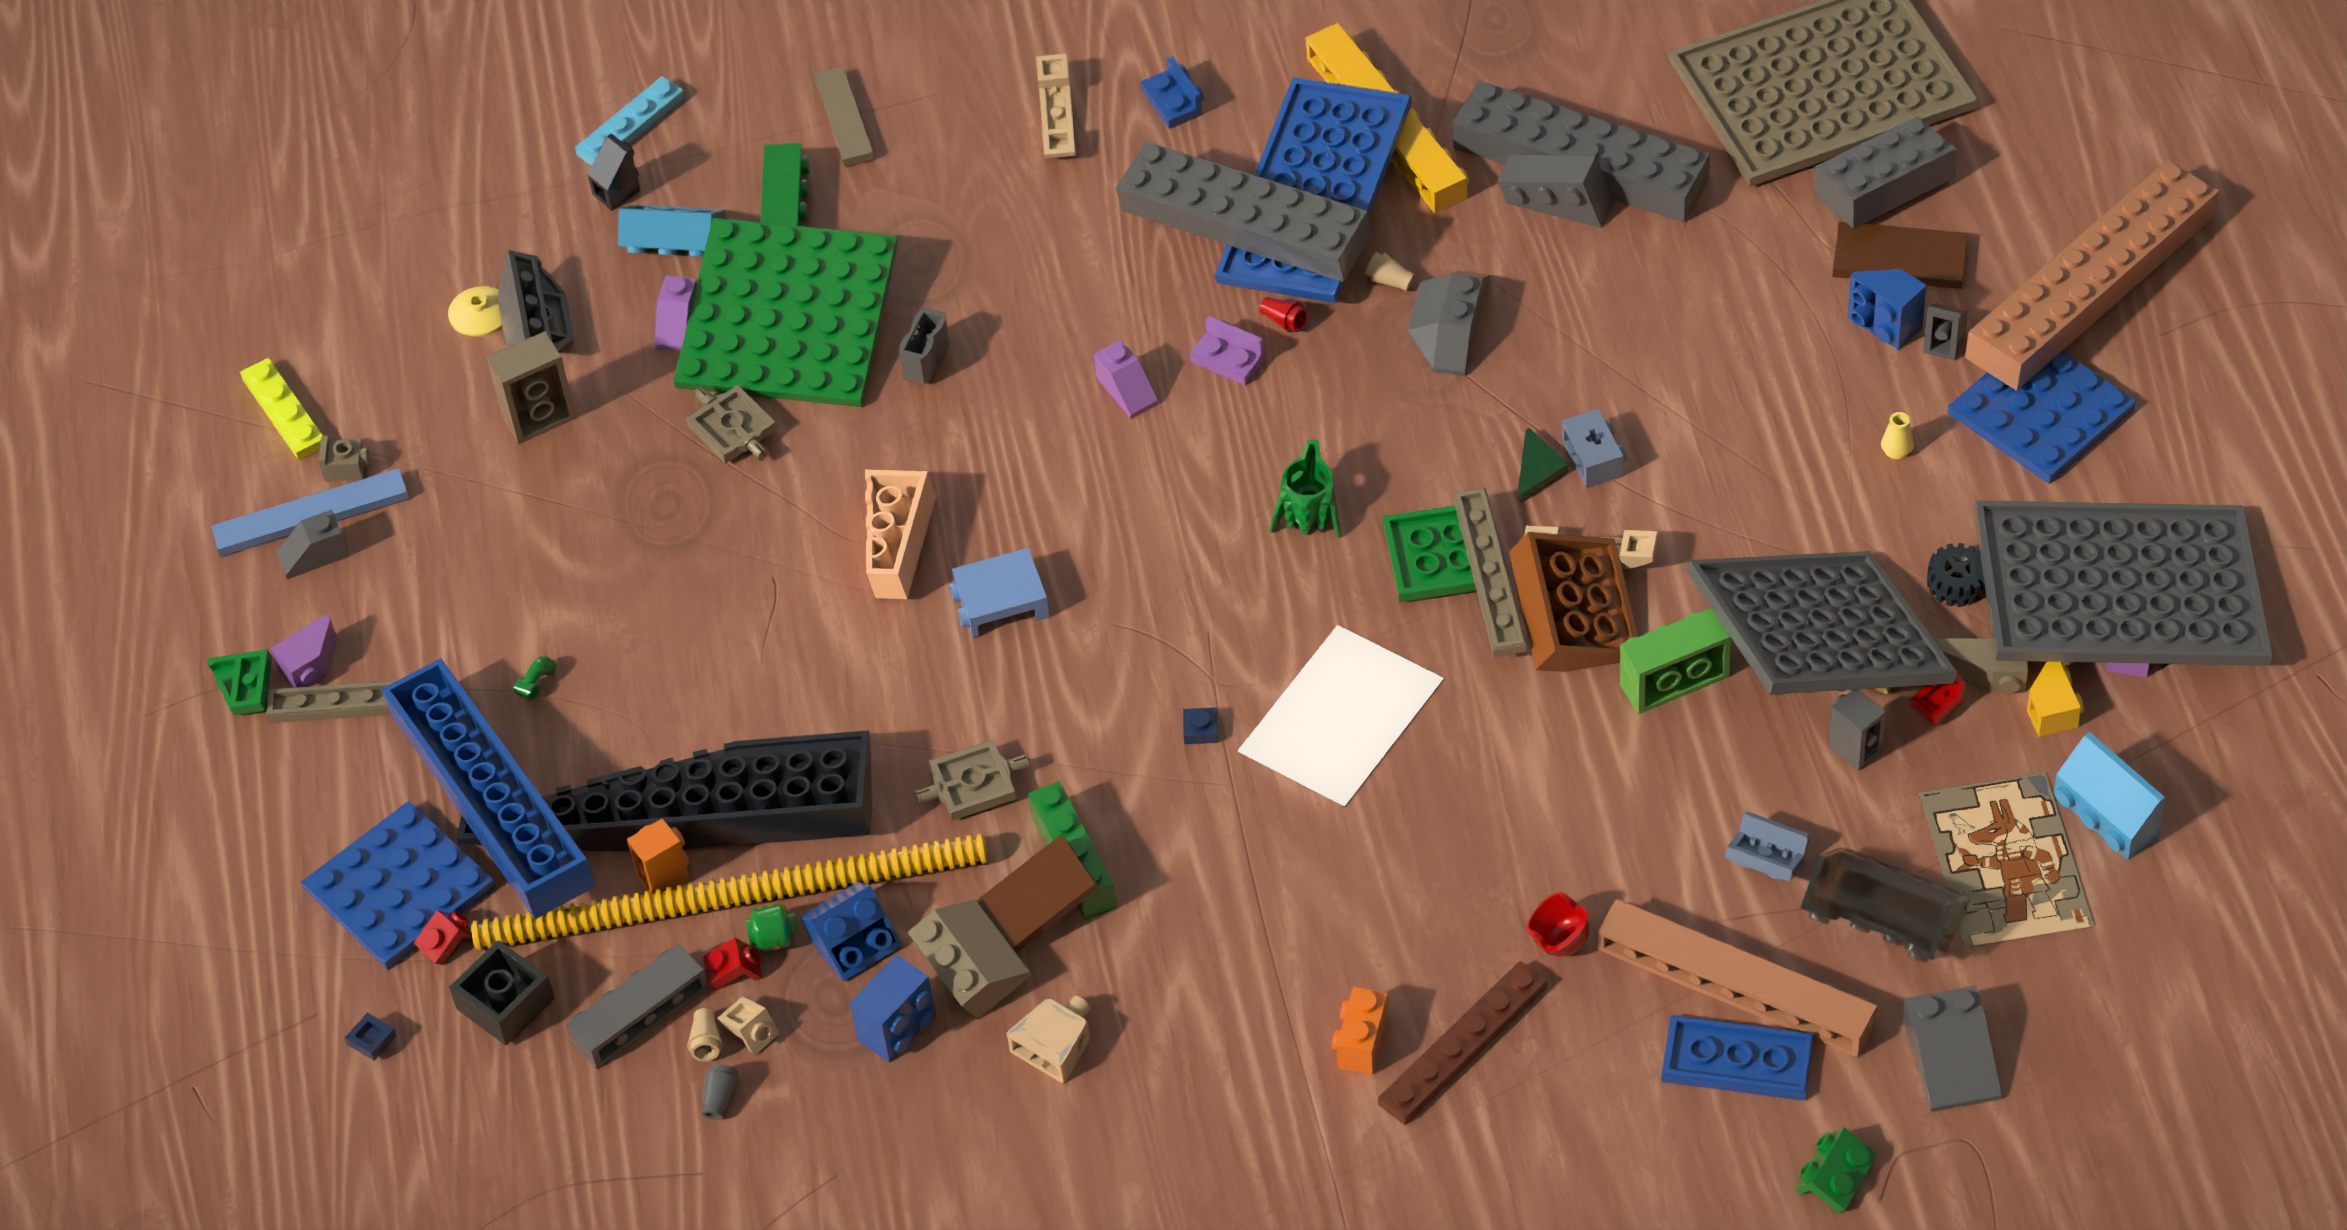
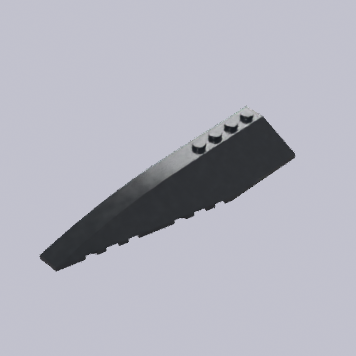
M866 730L733 741L723 744L724 749L710 753H708L707 749L693 752L694 757L676 762H674L673 758L661 760L660 764L653 768L645 770L642 766L604 775L587 780V785L571 789L570 785L556 788L557 793L542 798L581 851H630L627 839L638 833L646 825L653 824L660 819H663L670 829L676 827L685 841L682 849L869 835L872 816L870 732ZM461 815L457 836L458 843L483 846Z

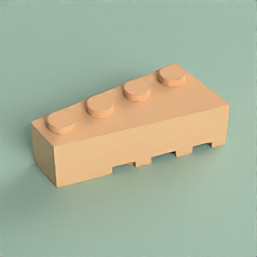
M865 470L867 491H865V501L867 504L866 574L876 598L908 599L936 494L928 471Z

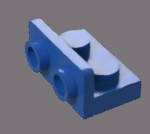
M1173 56L1166 59V71L1140 81L1141 91L1169 129L1201 116V102L1204 101L1199 85H1193L1183 64L1179 65Z

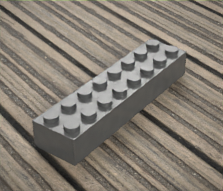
M1479 80L1453 121L1454 149L1504 165L1510 154L1596 156L1613 200L1683 223L1686 221L1709 180V153Z
M1147 141L1144 142L1116 187L1124 212L1341 282H1345L1373 235L1366 210Z

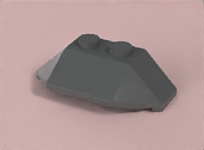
M508 250L505 255L497 297L506 345L513 346L546 331L557 351L571 345L574 341L564 291L552 275L541 266L543 263L537 256Z
M1455 271L1420 282L1407 332L1419 352L1428 361V365L1433 372L1465 376L1489 283V275Z

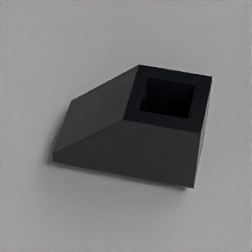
M612 133L606 137L588 173L592 195L611 211L640 192L639 172L635 167L633 159L635 155L634 150L627 141L619 140Z

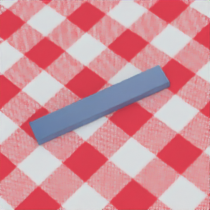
M398 468L211 525L219 555L224 556L289 536L301 520L329 510H333L338 521L409 499L400 469Z

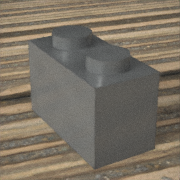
M1853 689L1846 695H1840L1831 705L1829 747L1859 771L1883 751L1886 711L1859 689Z

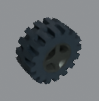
M1953 543L1947 544L1946 549L1943 547L1937 549V554L1933 553L1930 558L1927 572V587H1930L1929 592L1931 595L1936 594V600L1939 602L1946 600V605L1948 606L1957 603V607H1963L1964 602L1972 605L1975 602V598L1980 600L1983 597V592H1986L1980 551L1976 553L1975 547L1971 545L1968 548H1964V543H1958V547H1954Z

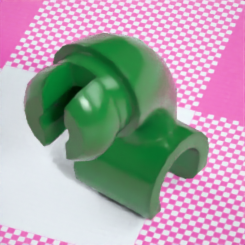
M548 656L536 658L530 665L525 677H521L516 681L513 688L514 692L524 698L536 699L540 691V686L536 682L541 676H548L554 673L556 669L555 661L551 660Z

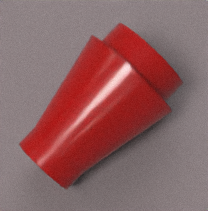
M1265 297L1260 304V314L1268 317L1287 332L1301 331L1308 321V310L1301 302Z

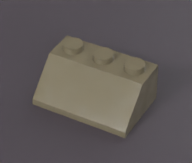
M976 899L935 909L908 931V934L960 1005L978 1020L1032 975Z

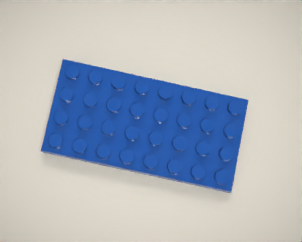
M1293 77L1254 175L1366 210L1369 216L1411 108V95ZM1226 245L1214 275L1218 284L1331 303L1337 302L1344 282L1230 245Z

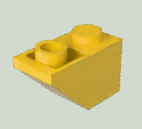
M2047 661L2029 690L2027 712L2038 737L2078 728L2080 713L2084 711L2080 694L2074 693L2072 689L2070 671L2067 666H2062L2061 662Z

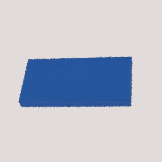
M1671 1015L1661 1082L1805 1101L1814 1033Z

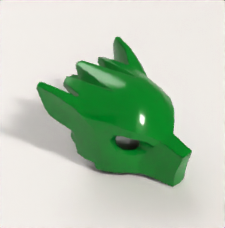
M1307 440L1300 457L1285 468L1281 479L1280 494L1271 520L1270 533H1273L1285 514L1287 527L1292 529L1296 521L1304 535L1309 533L1310 528L1316 522L1319 531L1324 530L1328 518H1331L1337 537H1342L1331 469L1321 458L1319 441Z

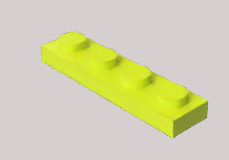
M266 358L240 371L244 383L298 461L319 451L323 435L270 359Z

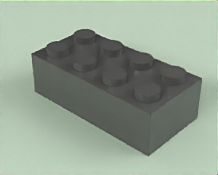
M1916 116L1815 166V196L1854 229L1956 178V148Z

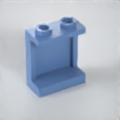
M1029 547L952 569L954 582L949 583L950 593L954 603L960 601L962 607L958 609L960 622L963 628L969 627L972 638L979 636V625L1033 610L1037 621L1050 618L1047 596Z

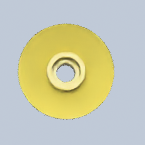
M478 286L460 293L452 301L448 311L449 320L453 328L461 334L472 337L486 336L500 330L503 326L497 299L499 289L489 286Z

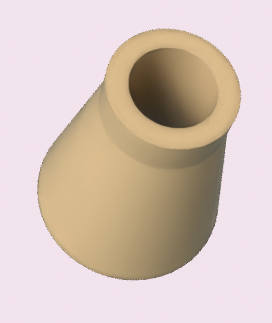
M1376 252L1372 256L1365 275L1371 278V282L1400 288L1405 291L1409 290L1415 278L1414 273L1409 272L1386 253L1382 255Z
M701 1008L693 1014V1024L687 1049L697 1061H712L718 1057L723 1044L715 1022L714 1012L707 1008Z

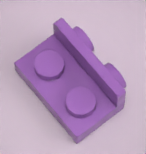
M1209 316L1205 321L1206 333L1189 354L1190 362L1246 386L1265 360L1264 340L1253 332H1246L1232 326L1227 321Z

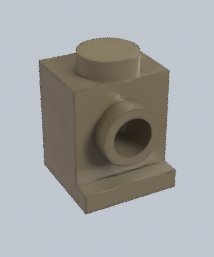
M322 436L318 462L324 481L363 479L364 469L370 465V452L368 447L363 446L362 439L329 440L328 436Z

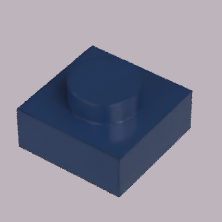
M1217 707L1183 709L1184 744L1218 743Z
M367 1012L347 1034L345 1040L348 1046L375 1061L397 1035L393 1027Z

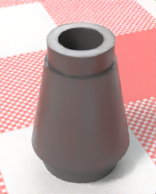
M712 1064L709 1071L704 1073L703 1116L714 1120H721L723 1118V1114L739 1083L736 1069L723 1064Z

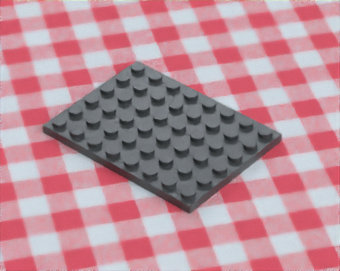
M1975 501L1974 515L1996 660L2271 665L2273 655L2243 506Z

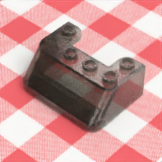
M1840 847L1818 856L1800 908L1810 912L1809 917L1818 922L1828 924L1830 919L1844 918L1851 921L1850 926L1856 930L1870 933L1872 929L1884 934L1883 939L1885 941L1903 946L1909 950V957L1921 962H1928L1929 959L1934 960L1946 953L1967 911L1971 896L1861 852Z

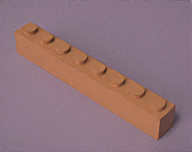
M1616 899L1598 929L1597 950L1787 1029L1814 1033V1040L1855 1057L1859 1056L1875 1026L1877 1005L1872 1004L1866 998L1850 995L1838 990L1830 983H1821L1806 977L1798 970L1779 966L1764 956H1755L1740 950L1732 943L1718 941L1698 929H1689L1679 925L1666 916L1652 914L1643 910L1637 904L1626 903Z

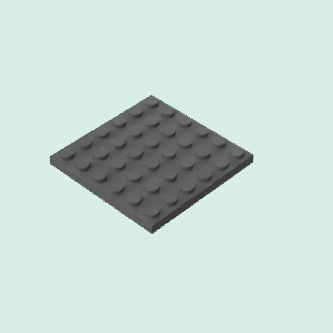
M1870 551L1689 561L1687 573L1770 695L1917 685L1933 686L1954 683L1957 671Z

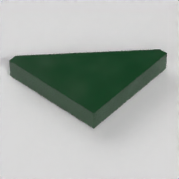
M1530 428L1525 430L1518 486V500L1520 502L1568 472V464Z

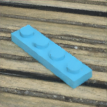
M661 76L575 147L577 156L593 165L606 137L611 133L619 140H625L630 144L685 99L683 89Z

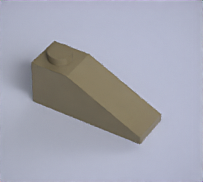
M1933 638L1965 682L1990 692H2025L2028 675L2027 661L1996 660L1993 638Z

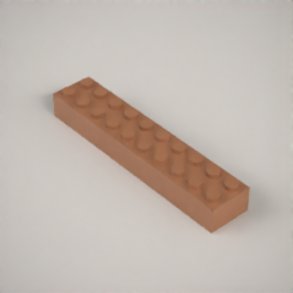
M2166 160L1975 325L1968 334L1965 358L2016 391L2019 390L2052 361L2054 357L2060 354L2214 218L2219 190Z

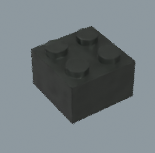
M499 940L449 986L456 1009L505 1046L555 999L548 975Z

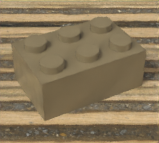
M546 331L486 357L502 418L518 444L577 418L562 357Z

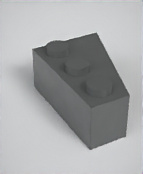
M1510 154L1498 179V184L1507 204L1602 228L1614 202L1596 156Z

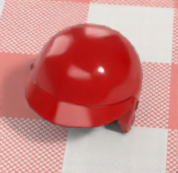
M1554 893L1542 901L1533 911L1527 922L1526 929L1537 946L1545 953L1556 957L1570 956L1582 948L1588 939L1590 930L1588 912L1584 906L1578 905L1565 893Z

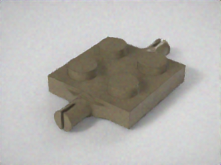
M739 385L726 393L713 396L704 386H700V390L698 388L695 390L694 396L703 405L698 411L686 418L687 426L725 464L747 450H750L760 461L764 460L763 457L765 459L768 457L769 450L760 441L777 431L776 422Z
M990 740L930 760L929 765L934 777V785L915 790V794L919 804L939 798L946 806L953 821L1016 800V792L1011 782V773L1030 768L1026 754L1006 761L998 752L994 740Z

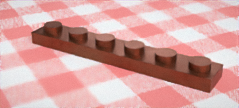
M1519 961L1378 1097V1105L1402 1124L1406 1125L1547 988V980L1525 963Z

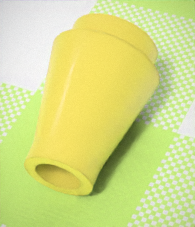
M1896 412L1890 416L1889 424L1881 440V447L1885 454L1893 459L1905 458L1914 448V440L1909 424L1910 419L1907 414L1902 412Z

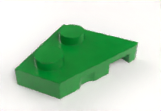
M268 649L207 658V664L212 670L233 715L266 710L272 665V655Z

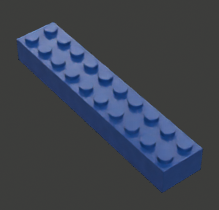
M442 658L381 689L391 716L534 919L596 887L586 857Z

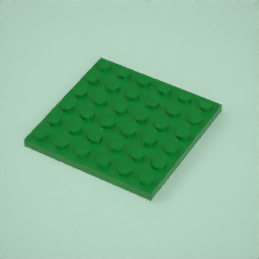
M712 218L673 381L675 388L696 390L698 388L700 390V386H704L709 392L726 393L739 385L749 396L862 407L899 243L897 236Z

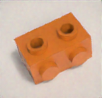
M660 819L653 824L646 825L638 833L627 839L637 879L647 891L656 893V889H661L663 892L666 891L667 887H672V890H674L678 885H682L690 880L687 869L690 861L682 849L685 841L676 827L670 829L666 822Z
M1353 986L1349 1000H1343L1340 1011V1020H1343L1342 1028L1335 1029L1332 1040V1050L1337 1051L1338 1069L1373 1075L1389 1017L1387 992Z

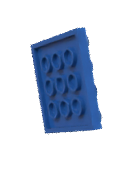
M2062 351L2017 391L1987 372L1948 405V414L2050 484L2135 410L2136 400Z
M410 801L406 802L301 881L304 890L387 970L417 948L414 944L415 940L437 910L450 914L453 911H457L462 914L496 888L494 880Z

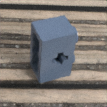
M1599 408L1562 420V442L1586 488L1623 477V463L1627 462L1625 449L1621 443H1616L1612 424L1609 419L1604 420Z

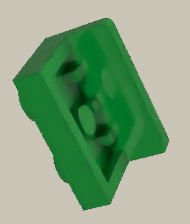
M1845 1127L1832 1133L1826 1132L1819 1138L1814 1147L1817 1152L1813 1159L1809 1160L1801 1168L1798 1174L1800 1181L1795 1188V1191L1800 1195L1811 1191L1837 1213L1846 1210L1877 1156L1875 1151Z

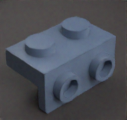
M1745 812L1742 816L1739 832L1727 846L1724 858L1735 862L1740 867L1752 868L1768 874L1773 879L1790 882L1804 863L1810 835L1759 815Z

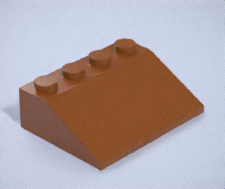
M1527 532L1509 551L1536 670L1568 672L1620 663V644L1625 643L1632 637L1638 636L1615 539Z

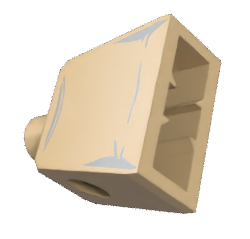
M1074 996L1065 1007L1052 999H1045L1007 1032L1010 1053L1064 1084L1090 1040L1088 1022L1084 1019L1085 1015L1090 1011L1089 1004L1079 996Z

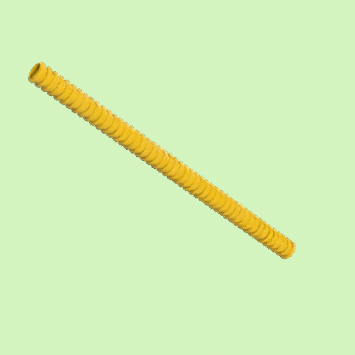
M978 833L975 838L967 835L966 839L961 840L960 837H956V841L950 842V839H945V843H939V840L934 841V845H929L926 842L923 843V847H918L917 844H914L911 849L903 846L900 851L892 848V852L886 853V850H881V854L877 855L875 852H870V856H865L862 853L859 854V858H854L851 855L848 860H843V857H839L836 862L828 859L825 864L817 861V865L811 866V863H806V867L802 868L800 865H795V869H790L787 866L784 867V871H779L776 868L773 873H769L768 870H764L763 874L758 875L757 872H753L750 877H747V874H742V878L738 879L736 876H731V880L720 878V882H715L712 879L709 880V884H704L701 881L698 886L689 883L686 888L678 885L677 889L672 890V887H667L666 891L663 892L661 889H656V893L645 891V895H640L637 892L634 893V897H629L628 894H625L622 899H618V896H614L611 901H608L607 898H602V902L597 903L596 900H591V904L586 905V902H581L580 906H575L573 903L570 904L569 908H565L563 905L559 906V910H552L537 919H534L530 912L527 911L526 915L522 916L521 913H516V917L513 918L510 915H505V919L494 917V921H489L487 918L483 920V923L475 920L471 925L472 938L477 951H483V947L487 946L489 949L497 940L504 944L509 943L512 946L515 945V941H520L521 944H524L527 939H531V942L537 941L538 937H541L542 940H547L548 936L552 935L553 938H558V934L561 933L564 936H569V932L573 931L574 934H580V930H585L586 933L590 932L591 928L599 931L602 926L610 929L613 924H617L618 927H622L625 922L628 925H633V921L636 920L639 923H644V919L648 918L650 921H655V917H660L661 920L666 919V915H671L674 918L677 913L685 916L688 911H692L693 914H697L700 909H703V912H708L711 907L714 910H719V906L723 905L725 908H730V904H735L736 907L741 906V902H746L749 905L752 900H757V903H760L763 898H767L768 901H772L775 896L783 899V895L789 894V897H794V893L798 892L800 895H805V891H810L811 894L816 893V889H821L824 892L827 887H832V890H835L838 885L847 888L848 884H855L864 881V884H869V880L874 879L875 882H880V878H885L887 881L891 879L890 876H896L899 879L902 874H907V877H910L913 872H917L918 875H922V871L928 870V873H933V869L939 868V871H944V867L949 866L951 870L955 868L954 865H960L962 868L965 867V863H971V866H974L977 861H981L982 864L987 863L986 860H988L985 839L982 833Z

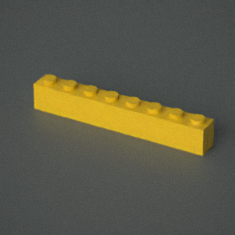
M1338 23L1306 37L1307 59L1327 83L1400 94L1397 89L1393 90L1388 84L1384 73L1381 70L1377 71L1372 65L1369 55L1357 47L1351 33L1345 32ZM1411 108L1391 161L1434 214L1467 199L1469 178L1462 167L1458 168L1452 161L1449 151L1437 143L1431 129L1425 128L1422 125L1416 111Z

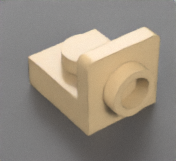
M743 996L717 1018L721 1027L741 1038L749 1052L754 1055L758 1054L779 1035V1030L766 1008Z

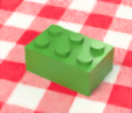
M1708 608L1701 612H1693L1686 618L1672 624H1664L1640 637H1632L1625 643L1620 644V686L1637 713L1641 714L1726 679L1730 675L1731 636L1712 608Z

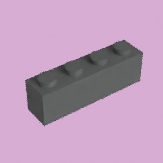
M678 943L670 950L659 954L656 960L644 969L634 972L626 982L615 990L605 993L597 1003L586 1011L577 1013L566 1024L571 1043L596 1070L709 989L704 969Z

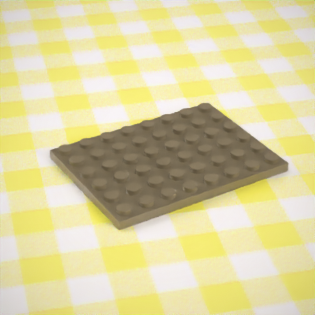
M1820 0L1669 52L1671 65L1749 187L1831 159L1916 116L1929 125L1976 109L1978 99L1910 0Z

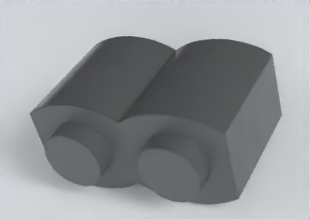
M924 307L915 315L912 322V331L903 338L899 347L904 379L926 384L934 376L937 370V360L946 353L950 342L945 312Z

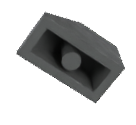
M1937 303L1930 305L1927 310L1923 353L1955 360L1966 333L1968 311Z
M333 510L301 520L277 550L278 558L287 579L349 557Z

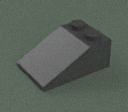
M1976 986L1905 998L1903 1023L1930 1111L1934 1112L2002 1099L1986 1017Z

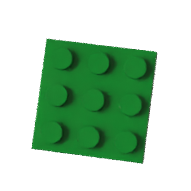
M1455 505L1382 516L1383 529L1399 602L1476 591Z

